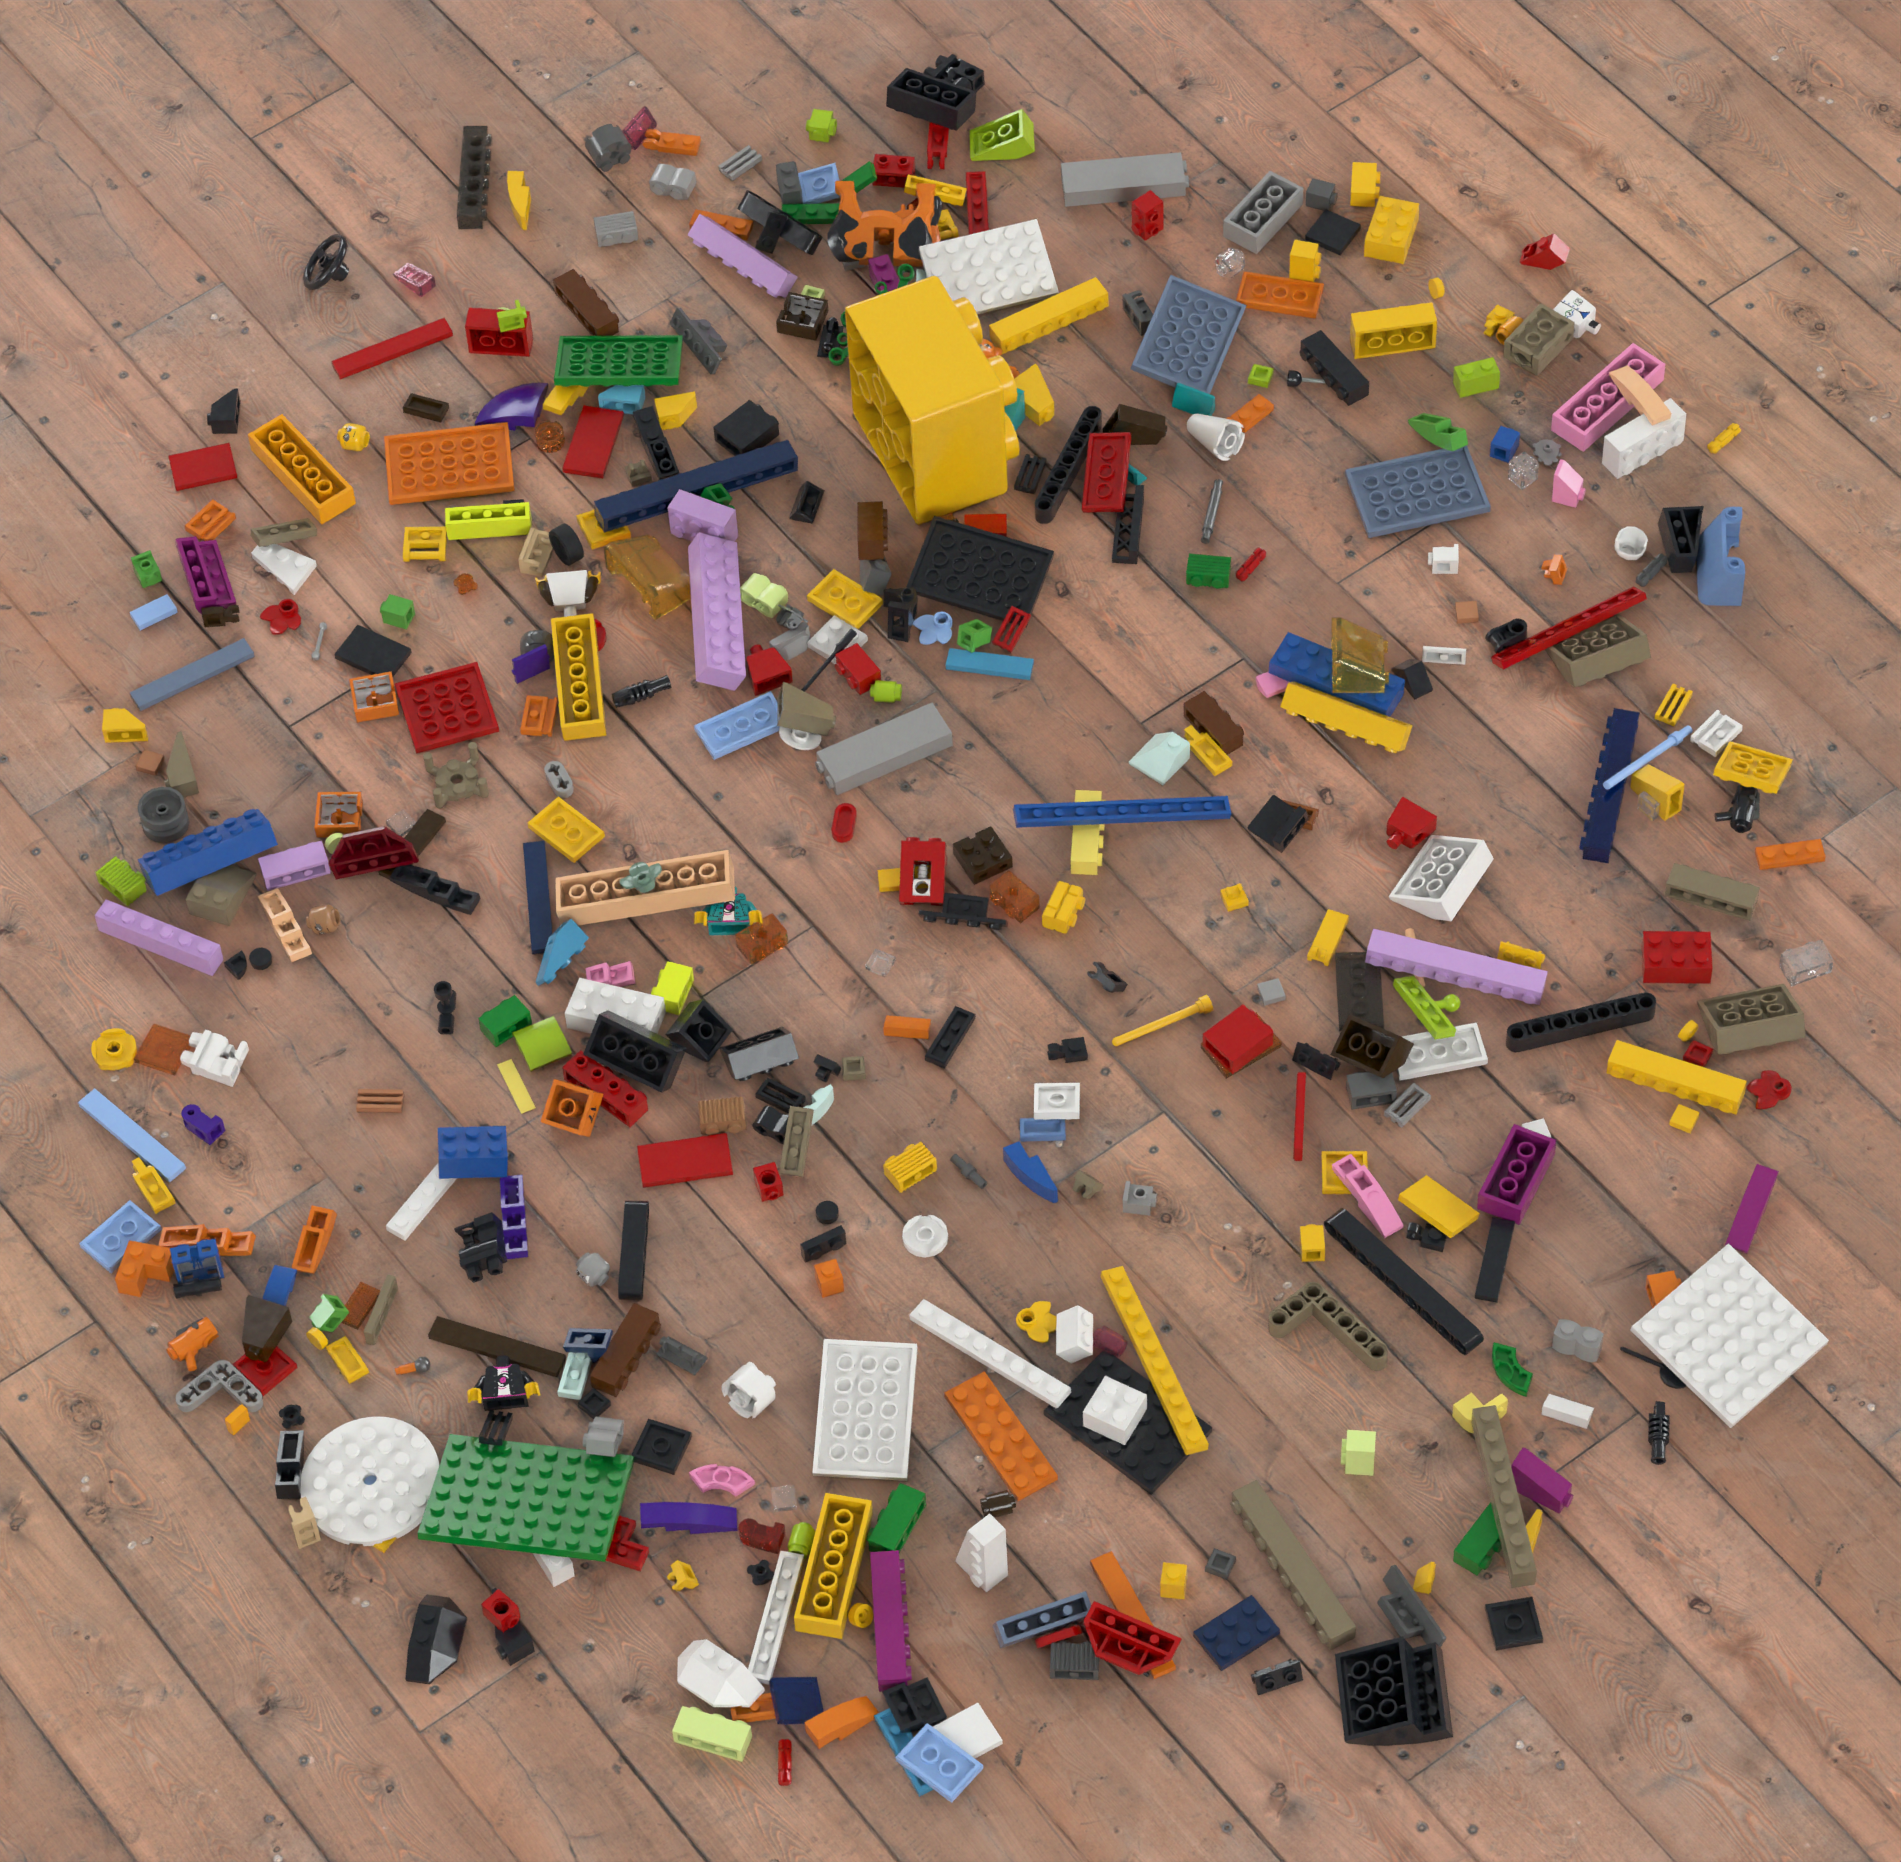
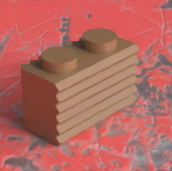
M742 1096L739 1098L731 1097L698 1102L701 1134L715 1135L719 1132L728 1131L730 1133H739L741 1130H747Z

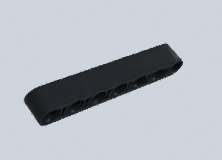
M1088 406L1082 412L1035 500V519L1037 522L1048 524L1054 519L1087 457L1089 433H1099L1102 428V412L1100 408Z
M1639 993L1514 1023L1507 1029L1506 1047L1511 1052H1522L1647 1022L1654 1018L1656 998L1651 993Z

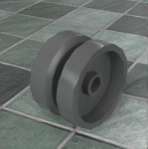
M158 787L146 792L139 800L137 809L143 832L150 840L158 843L176 841L188 830L190 821L184 797L179 791L171 787Z

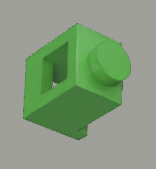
M150 550L131 557L133 570L142 588L162 581L160 569Z
M978 619L959 625L957 645L971 653L975 652V648L990 643L992 627Z
M323 1294L320 1297L323 1301L315 1307V1311L309 1318L312 1320L313 1327L318 1328L320 1331L334 1332L349 1314V1311L338 1296Z

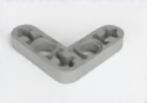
M227 1360L215 1362L182 1388L175 1397L177 1406L182 1412L193 1411L221 1388L237 1403L245 1406L248 1412L260 1410L263 1406V1398L261 1392ZM218 1371H227V1375L229 1376V1378L227 1379V1377L222 1372L219 1373ZM203 1382L211 1383L210 1388L207 1390H200L198 1387ZM235 1382H242L244 1384L240 1390H233L231 1388ZM247 1392H248V1396H249L251 1399H253V1400L256 1399V1402H255V1403H253L252 1401L248 1402V1398H247V1396H246ZM183 1399H191L189 1403L187 1401L183 1402Z

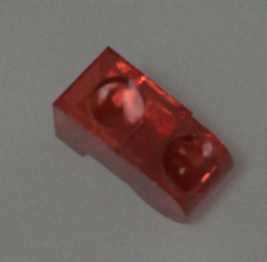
M747 1518L741 1521L738 1527L740 1541L744 1545L774 1554L779 1553L786 1535L785 1525L775 1522L774 1527L758 1524L754 1519Z

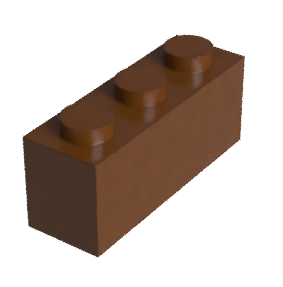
M1203 691L1184 702V717L1199 733H1207L1226 755L1243 746L1244 731L1242 727L1231 720L1229 713L1226 710L1223 711L1218 706L1214 697H1210Z

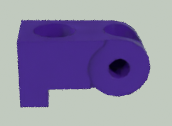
M195 1104L187 1105L182 1109L181 1115L184 1119L185 1127L207 1144L211 1145L226 1131L223 1120L217 1115L211 1119L201 1112L199 1106Z

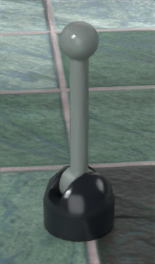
M1288 370V387H1296L1301 382L1325 384L1324 379L1304 378L1298 371Z

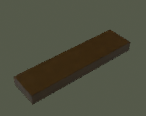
M427 809L404 837V839L412 843L418 857L446 823L445 817ZM396 867L378 871L379 875L389 879Z

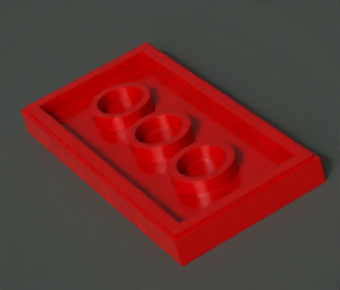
M583 405L562 467L563 473L604 478L624 417L623 411Z
M1130 432L1089 433L1081 508L1083 513L1124 512L1132 436Z
M727 1133L637 1146L643 1188L733 1175Z

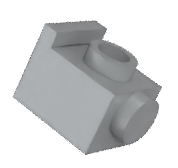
M1126 1181L1123 1195V1213L1150 1216L1151 1207H1156L1157 1194L1153 1193V1187L1130 1184V1181Z

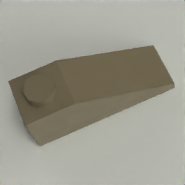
M180 731L177 732L166 769L168 779L164 780L166 787H171L179 791L183 797L198 794L199 790L183 734Z

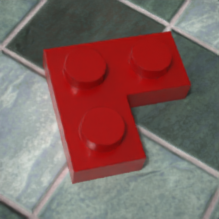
M619 1515L606 1561L641 1572L649 1554V1547L629 1541L636 1527V1520Z

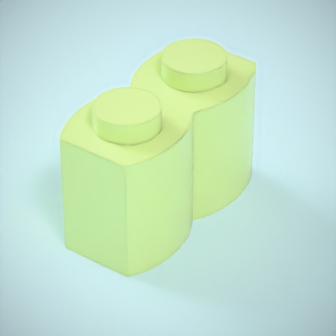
M753 573L740 587L741 601L750 607L756 608L763 615L773 618L782 609L778 604L785 606L788 602V592L782 585L771 583L764 575Z

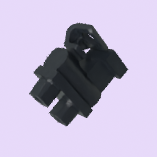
M953 54L948 58L940 55L935 61L936 69L928 66L924 70L926 75L976 92L985 85L984 70L962 59H957V56Z
M493 1212L474 1218V1222L454 1228L455 1232L462 1237L465 1245L464 1248L459 1250L460 1267L466 1271L469 1280L473 1283L481 1281L483 1279L482 1271L488 1269L490 1275L503 1273V1263L507 1262L502 1221ZM465 1228H472L471 1230L467 1231L463 1230Z

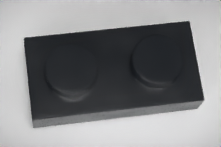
M842 1225L800 1244L801 1256L805 1263L817 1260L822 1255L832 1250H839L843 1245L847 1244L846 1233Z

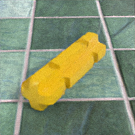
M1732 423L1727 427V430L1725 429L1714 438V441L1712 440L1707 445L1709 452L1716 454L1721 450V447L1723 448L1734 436L1736 437L1741 432L1739 425Z

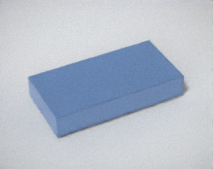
M1020 1118V1142L1066 1140L1065 1119L1034 1120V1118Z

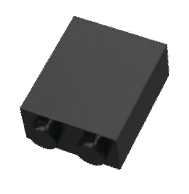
M748 400L713 427L715 441L734 456L753 451L757 448H763L779 436L778 420L773 415L770 416L759 404L756 405L751 400Z

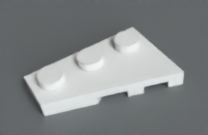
M278 544L266 547H259L257 545L251 552L252 558L266 571L271 572L277 577L281 584L286 585L293 595L296 594L317 566L315 560Z

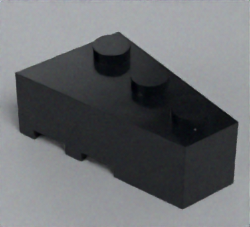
M1704 506L1667 507L1662 509L1658 527L1671 573H1688L1693 570L1698 554Z

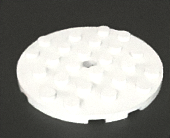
M366 1417L353 1420L328 1433L313 1448L301 1474V1498H307L315 1516L318 1529L326 1536L348 1545L349 1543L363 1544V1546H374V1544L382 1543V1541L394 1537L398 1539L409 1533L422 1521L440 1465L438 1456L429 1439L409 1423L389 1417ZM368 1476H376L377 1478L375 1483L371 1485L365 1484L364 1480Z

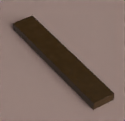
M439 1316L436 1317L428 1334L431 1340L496 1359L498 1356H508L510 1364H519L520 1367L553 1377H558L566 1360L565 1354Z

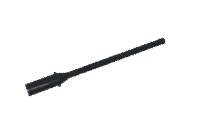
M850 629L840 642L836 643L834 652L801 689L805 692L833 660L835 654L847 647L857 635L856 631Z

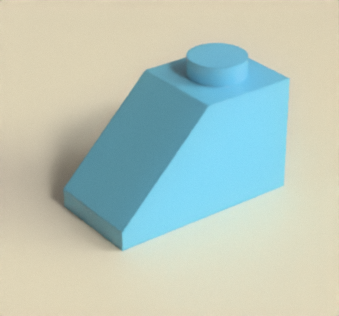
M615 385L605 390L598 396L599 408L623 411L624 414L633 415V411L640 410L643 407L646 397L644 385L628 387Z

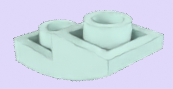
M831 1084L825 1088L818 1089L812 1095V1104L803 1107L814 1110L812 1125L828 1111L834 1101Z

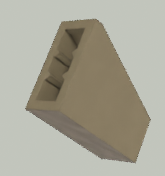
M783 682L777 698V726L828 736L830 728L833 729L836 723V716L833 715V706Z

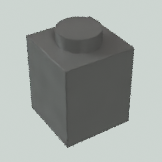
M1312 178L1306 191V206L1323 211L1325 209L1330 210L1332 204H1336L1338 193H1335V184Z

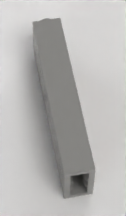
M1181 152L1061 163L1065 207L1134 201L1150 190L1159 198L1186 196V187H1189V177L1184 175L1187 172L1186 160H1182Z
M932 702L817 751L815 766L817 771L825 776L824 779L827 787L833 789L835 794L839 795L953 746L952 732Z

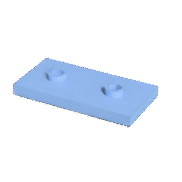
M770 691L694 725V730L714 760L778 732L780 726H777V700Z

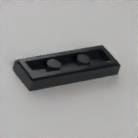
M955 1006L927 1051L925 1061L945 1069L976 1019L975 1014Z

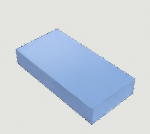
M168 594L131 611L130 616L141 631L178 613Z

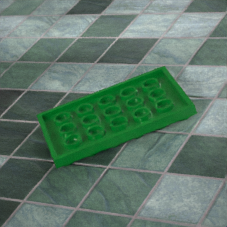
M683 335L560 336L554 385L563 387L570 385H581L584 387L591 385H602L605 387L611 385L627 387L632 385H679Z

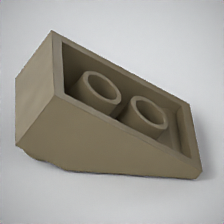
M229 865L199 878L186 898L189 914L230 926L256 877V873Z

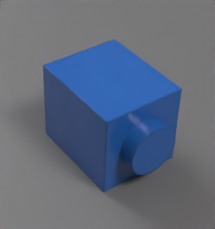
M1500 426L1491 442L1490 457L1510 463L1519 447L1520 432Z

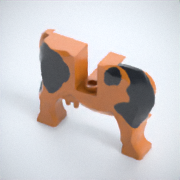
M835 181V193L839 195L841 201L839 213L827 234V242L831 252L839 262L859 261V265H869L868 259L873 258L874 241H878L880 245H889L890 242H894L893 266L910 264L912 267H924L919 246L940 242L938 222L942 211V202L939 196H935L936 184L917 183L916 196L919 204L916 210H914L913 204L909 205L908 210H905L906 206L902 204L901 210L893 213L886 210L861 212L857 203L854 182Z

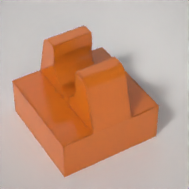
M1554 554L1553 559L1543 561L1541 569L1546 570L1544 577L1552 579L1554 585H1562L1567 567L1563 556Z

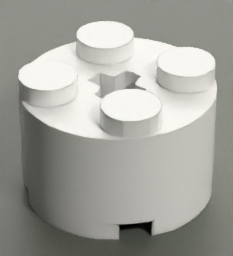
M748 1362L722 1384V1393L724 1397L726 1395L729 1396L731 1401L728 1404L735 1412L744 1418H749L750 1416L755 1418L775 1400V1390L773 1387H775L776 1383L771 1376H765L758 1370L754 1363Z

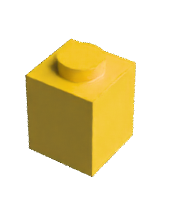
M1309 1224L1300 1226L1302 1262L1325 1261L1323 1225Z
M1163 1562L1160 1597L1184 1600L1187 1583V1565Z

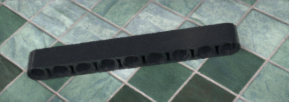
M1340 1208L1324 1221L1325 1229L1336 1241L1461 1354H1469L1484 1341L1483 1334L1473 1323L1346 1209Z

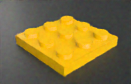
M1729 741L1715 766L1713 775L1724 781L1738 782L1744 787H1754L1761 789L1765 793L1777 794L1791 768L1793 759Z

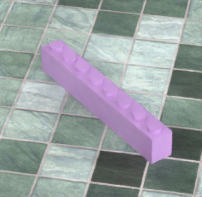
M1377 929L1372 931L1365 960L1366 963L1374 966H1382L1398 972L1403 971L1418 977H1427L1439 982L1455 984L1462 988H1472L1483 993H1492L1507 999L1512 998L1524 1001L1527 1004L1540 1005L1548 971Z

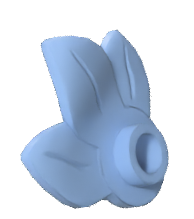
M937 612L934 616L925 614L913 622V626L922 630L919 637L921 644L930 645L937 640L941 644H945L952 637L950 628L953 625V620L946 612Z

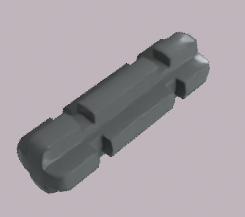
M1662 553L1658 554L1654 558L1655 560H1652L1642 570L1643 572L1639 573L1635 581L1641 587L1646 586L1649 582L1648 580H1651L1667 564L1668 558Z

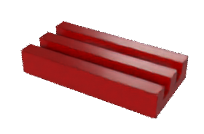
M1011 606L992 644L1012 653L1031 618V614ZM1014 612L1017 613L1004 640L1002 642L999 641L1007 625L1009 624ZM1024 616L1010 644L1007 645L1021 617Z

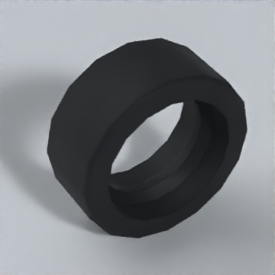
M563 523L549 532L550 543L556 555L565 565L570 566L584 557L583 546L574 530L568 524Z

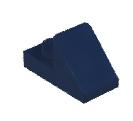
M569 1328L563 1348L566 1352L587 1353L592 1363H595L607 1351L613 1331L612 1329Z

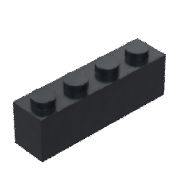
M1322 330L1301 340V358L1312 366L1313 371L1324 379L1325 384L1336 392L1340 400H1343L1350 406L1369 395V381Z

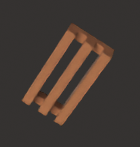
M358 1089L356 1110L357 1112L402 1113L404 1092L398 1089ZM385 1103H398V1105H390Z

